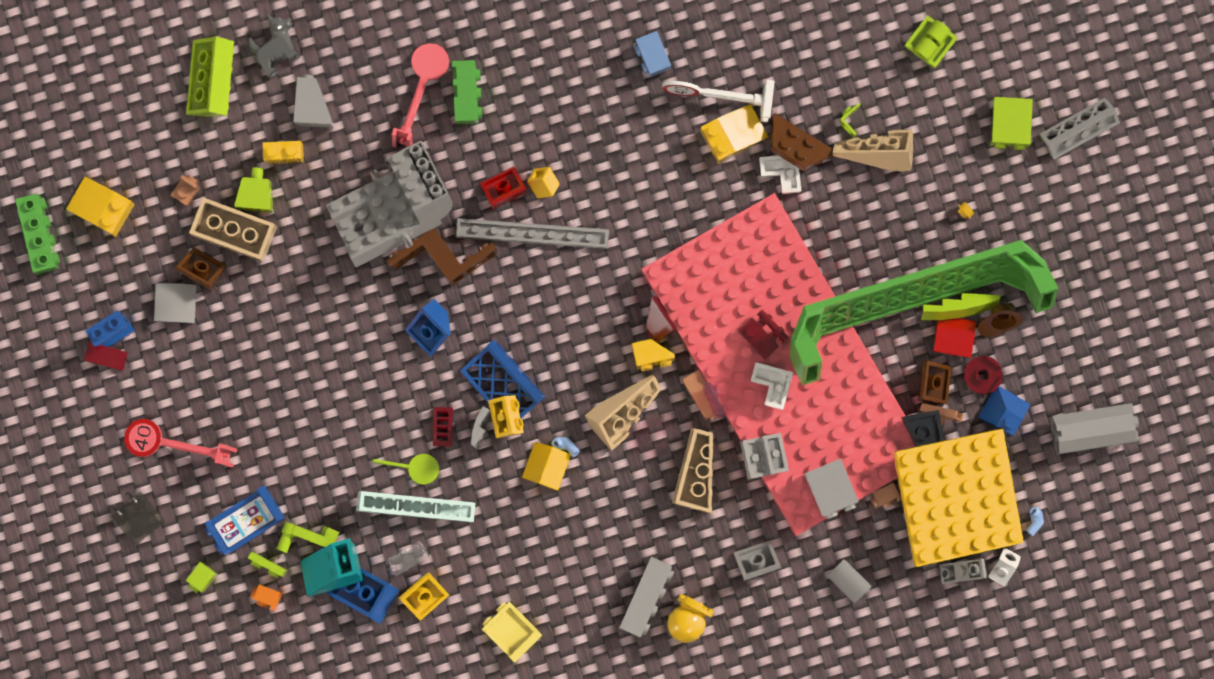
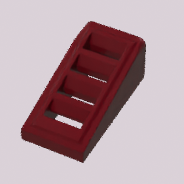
M434 407L433 446L452 447L454 410L452 407ZM438 413L449 414V417H438ZM438 421L449 422L448 425H438ZM448 429V433H437V430ZM437 437H448V441L437 440Z

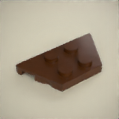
M774 113L771 122H773L771 151L802 171L822 163L827 158L832 159L834 157L832 148Z

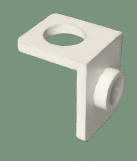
M1003 548L998 562L988 577L1005 586L1017 569L1021 557ZM1005 555L1011 556L1014 561L1008 560Z

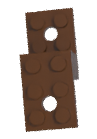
M433 228L421 234V237L418 239H412V247L407 242L410 248L405 247L401 251L395 250L388 256L387 262L392 270L396 271L426 250L452 287L495 257L498 251L493 243L489 245L485 243L478 249V253L474 256L472 254L466 256L460 265L436 229Z

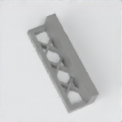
M1103 98L1040 133L1039 136L1047 145L1050 156L1056 159L1120 122L1116 109L1106 98ZM1103 106H1106L1107 108L1104 111H1097L1099 108ZM1085 116H1090L1086 121L1081 120ZM1073 125V128L1064 130L1065 127ZM1052 134L1057 135L1055 138L1051 140L1047 138Z

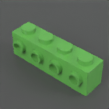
M37 193L15 199L33 273L39 275L58 270L60 258L58 253L54 251L53 246L56 245L54 235H50L49 227H51V221L49 216L45 214L44 209H47L45 198H42Z

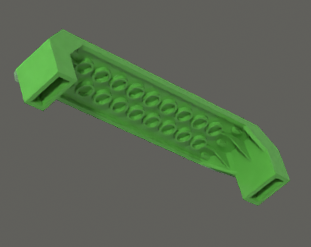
M1019 240L804 306L791 338L789 357L803 386L819 381L821 378L823 361L816 347L821 336L999 281L1025 291L1035 313H1039L1054 307L1058 286L1045 260L1026 243Z

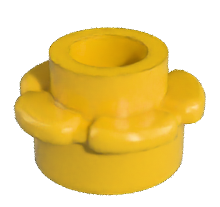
M966 202L958 205L960 208L958 213L964 219L967 217L971 219V216L975 214Z

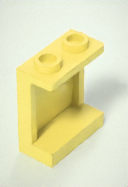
M504 602L497 608L498 614L494 618L490 616L483 622L485 627L482 630L515 663L542 634L510 602L508 604Z

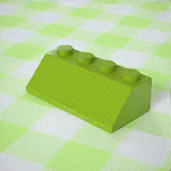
M220 37L193 40L186 115L227 116L234 41Z

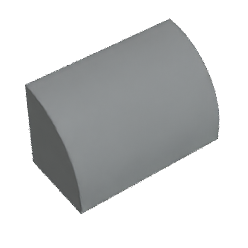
M845 559L827 575L853 603L857 602L872 587Z

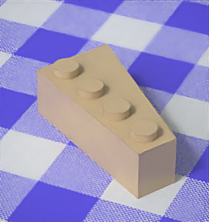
M696 428L691 429L672 504L712 513L713 433Z

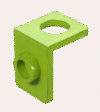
M860 103L856 104L853 108L849 106L842 113L843 117L839 120V124L852 138L857 133L845 120L860 108Z

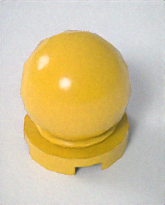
M680 593L677 601L681 602V606L675 608L669 615L667 622L668 630L677 641L689 643L700 638L706 626L705 618L707 616L711 618L714 610L708 609L702 603Z

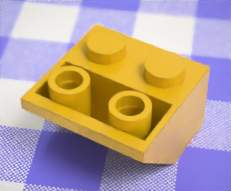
M651 339L632 343L637 370L641 369V372L652 370L653 366L660 365V368L671 366V363L675 360L672 352Z

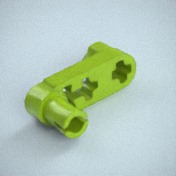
M285 521L281 531L282 536L276 549L288 553L292 539L296 536L326 547L337 541L340 532L324 526L319 535Z

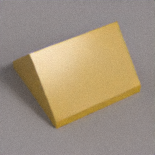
M535 442L522 478L558 491L571 455L552 446Z
M427 572L402 594L399 599L421 621L445 600L449 594L431 573Z

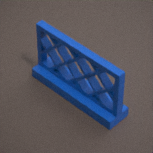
M492 340L486 348L460 370L487 402L494 399V394L518 396L521 419L546 398L496 340ZM488 351L493 356V365L482 364L483 355ZM471 366H479V377H471L467 370ZM482 366L493 367L492 378H482ZM496 367H502L506 371L505 379L495 378ZM481 380H492L491 392L483 391ZM495 381H505L504 393L494 392ZM508 382L517 383L518 393H507ZM521 396H528L533 403L528 408L520 407Z

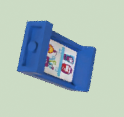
M263 485L256 492L210 521L204 522L207 526L204 529L210 538L213 537L217 542L214 544L217 551L228 556L286 518L267 487Z

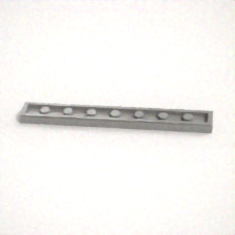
M457 218L455 237L608 249L609 229Z

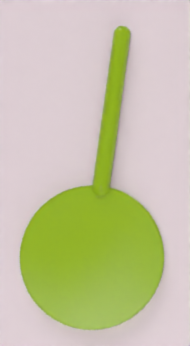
M428 454L415 456L409 465L373 459V463L408 468L411 479L422 485L433 482L439 474L438 462Z

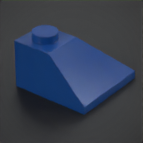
M435 299L425 305L405 328L410 337L430 357L435 354L451 334L448 312Z
M999 386L992 392L977 418L996 429H1003L1004 434L1012 437L1024 419L1030 404Z

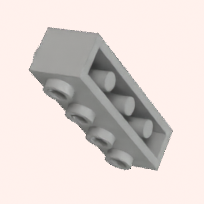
M653 557L650 558L620 625V629L640 638L642 634L646 636L650 624H647L650 616L654 618L658 609L655 604L658 599L662 600L666 589L663 586L666 581L670 582L674 571L671 570V565Z

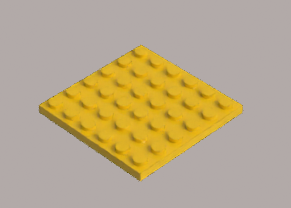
M1003 429L893 452L915 567L1024 543Z

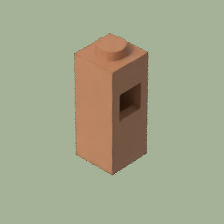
M699 370L682 379L684 386L705 421L708 419L713 421L721 416L719 412L723 409Z

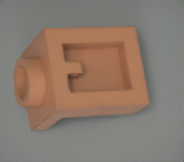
M181 175V180L171 196L188 207L200 187L196 184L198 181L190 175L187 177Z

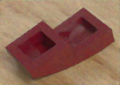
M88 342L84 361L123 371L128 352L103 345L95 347L93 343Z

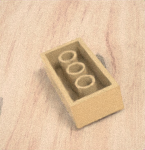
M203 198L189 233L193 237L264 263L277 226L274 223Z

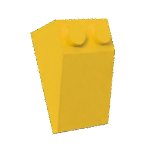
M751 104L721 116L700 129L718 164L768 138Z
M84 177L66 210L116 237L135 204L109 188Z

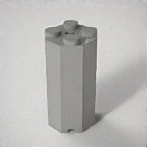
M1132 403L1050 417L1051 433L1054 434L1053 444L1057 455L1139 442L1136 427H1139L1137 416H1133L1134 408Z

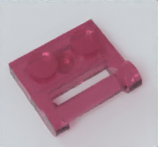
M711 382L704 384L702 389L715 417L722 418L726 413V406L718 400L720 394L716 385L712 386Z

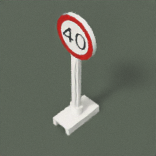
M767 80L764 84L763 93L755 95L709 88L700 89L697 85L680 81L664 82L662 90L679 96L701 94L706 97L753 103V105L761 106L760 121L768 122V118L771 116L774 81Z

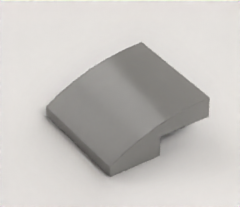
M155 283L153 321L195 323L196 285Z
M484 406L476 418L472 431L471 445L475 449L478 448L487 434L482 427L491 415L490 410Z
M781 433L740 442L748 480L789 471Z

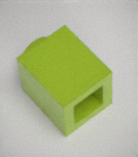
M199 562L186 579L190 583L188 587L196 593L198 591L204 593L217 576V573L203 562Z

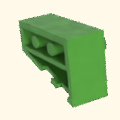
M475 60L452 61L455 123L479 124V118H482V107H478V99H482L481 88H478L477 81H481V71L477 69Z

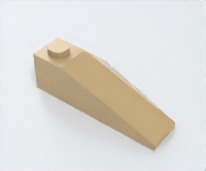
M913 130L888 131V135L877 137V134H872L870 138L863 140L857 137L837 141L834 144L833 156L890 171H911L913 161Z
M651 375L599 403L585 417L591 429L610 450H613L627 438L630 427L634 422L637 424L640 420L638 416L644 408L650 406L661 388L655 376Z

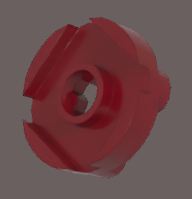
M989 356L973 358L964 370V381L967 387L976 394L988 395L994 392L1002 382L1000 364ZM987 371L986 376L989 378L987 380H980L978 372Z

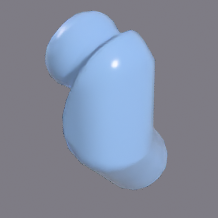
M557 437L551 442L552 447L559 450H567L572 457L577 456L580 452L569 438Z
M1032 507L1029 511L1031 524L1025 531L1031 536H1034L1044 524L1043 513L1038 507Z

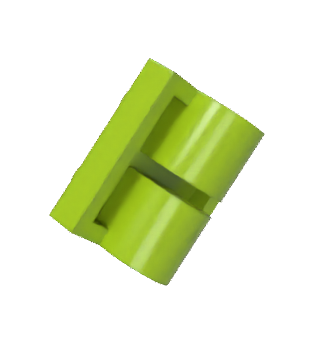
M927 15L904 47L935 69L958 37L952 34L945 24L938 20H933Z

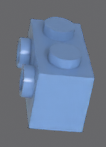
M657 31L636 39L634 49L637 56L642 57L643 63H641L645 74L648 73L651 78L671 70L670 61Z

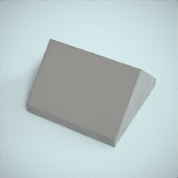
M770 540L734 552L743 581L781 568Z

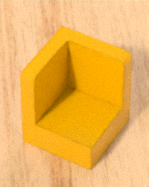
M550 167L534 169L527 180L537 198L552 197L559 186V182Z

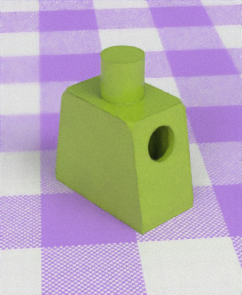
M253 167L251 178L242 177L234 206L237 210L273 213L271 182L269 179H263V168Z

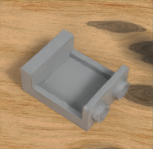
M841 459L804 474L820 510L821 517L826 516L827 519L837 516V511L841 509L847 512L856 508L855 504L859 501Z

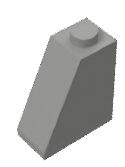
M313 75L297 77L294 124L297 126L333 128L334 124L317 79Z

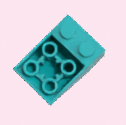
M350 538L331 543L300 561L307 597L363 581L356 546Z

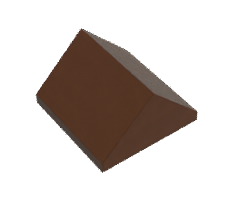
M193 247L176 266L175 270L212 291L223 274L226 265Z
M926 360L922 362L917 401L947 405L951 366Z

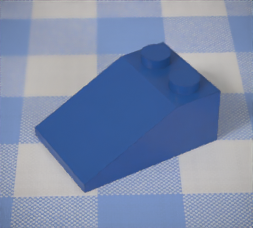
M361 569L363 581L327 592L331 597L381 624L400 590Z

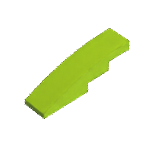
M962 293L960 300L942 299L941 306L923 305L921 320H946L980 314L998 305L1000 295Z

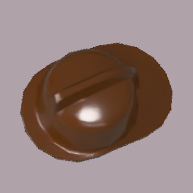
M1013 303L998 304L992 308L990 316L979 323L978 331L982 336L995 337L1018 327L1022 323L1023 318L1016 312Z

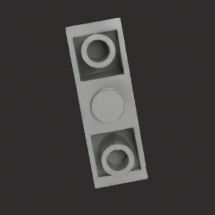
M984 559L939 565L942 584L987 578Z

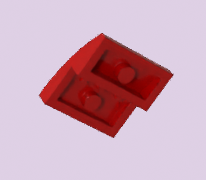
M960 318L937 320L933 352L971 359L976 321Z

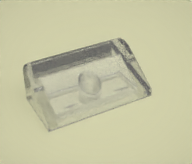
M420 541L387 559L397 577L428 560L430 557Z

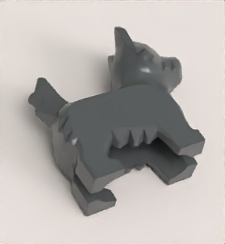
M267 14L272 39L259 47L252 38H249V45L247 47L251 49V53L255 54L256 60L262 66L265 74L273 79L280 74L274 69L275 63L282 62L286 58L295 62L300 58V55L295 51L288 34V30L292 27L291 18H273Z

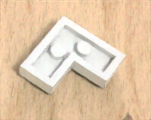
M780 156L759 157L761 177L780 176L782 194L801 192L799 168Z
M756 362L750 382L769 386L764 405L783 410L793 372Z

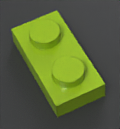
M251 551L248 559L252 560L251 565L259 569L262 566L269 570L268 574L275 578H278L279 575L284 577L287 572L286 569Z

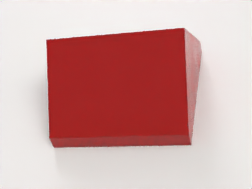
M514 167L480 183L492 209L498 208L527 193Z

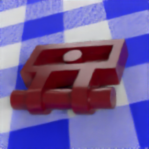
M762 309L757 314L762 320L757 323L752 318L739 330V333L766 360L779 347L774 340L779 337L785 342L789 337L784 332L783 327H779L772 320L773 317ZM765 325L774 332L771 336L763 330Z

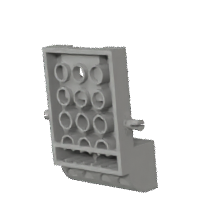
M422 141L387 157L393 169L392 172L380 177L378 171L373 170L375 176L372 171L370 172L373 179L372 182L326 205L355 267L402 244H405L406 248H410L407 242L412 247V239L441 225L440 219L444 218L451 211L452 200ZM363 227L360 232H355L357 228Z

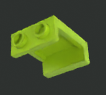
M993 98L992 140L990 145H994L996 149H1006V146H1011L1015 150H1025L1026 147L1030 146L1033 99Z

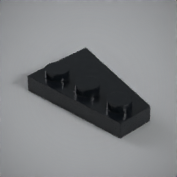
M939 410L901 417L916 447L944 441Z

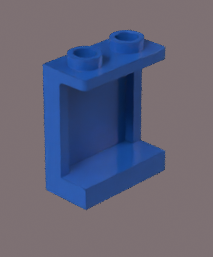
M118 310L85 330L95 347L99 345L112 347L136 332L126 315Z

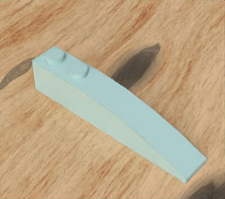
M360 491L357 496L356 511L474 522L475 503Z

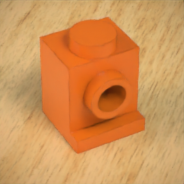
M258 585V588L254 587L251 598L257 600V605L265 608L270 605V610L276 611L282 596L281 592L263 585Z

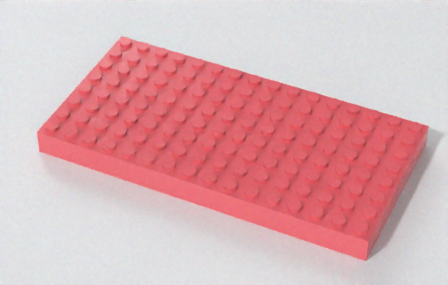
M775 193L642 268L644 277L676 326L677 334L722 407V411L739 441L781 433L789 471L761 478L795 537L827 519L826 516L821 517L820 510L808 481L804 477L805 473L841 459L858 500L898 478L893 452L916 446L901 417L905 416L904 412L854 327L821 336L816 346L823 361L819 381L802 386L789 356L791 338L803 307L835 297ZM762 309L773 317L772 320L779 327H783L784 332L789 337L785 342L779 337L774 340L779 347L766 360L739 333V330L752 318L757 323L762 320L757 315ZM767 325L763 327V330L769 336L774 333ZM756 362L793 372L783 410L764 405L769 386L750 382Z

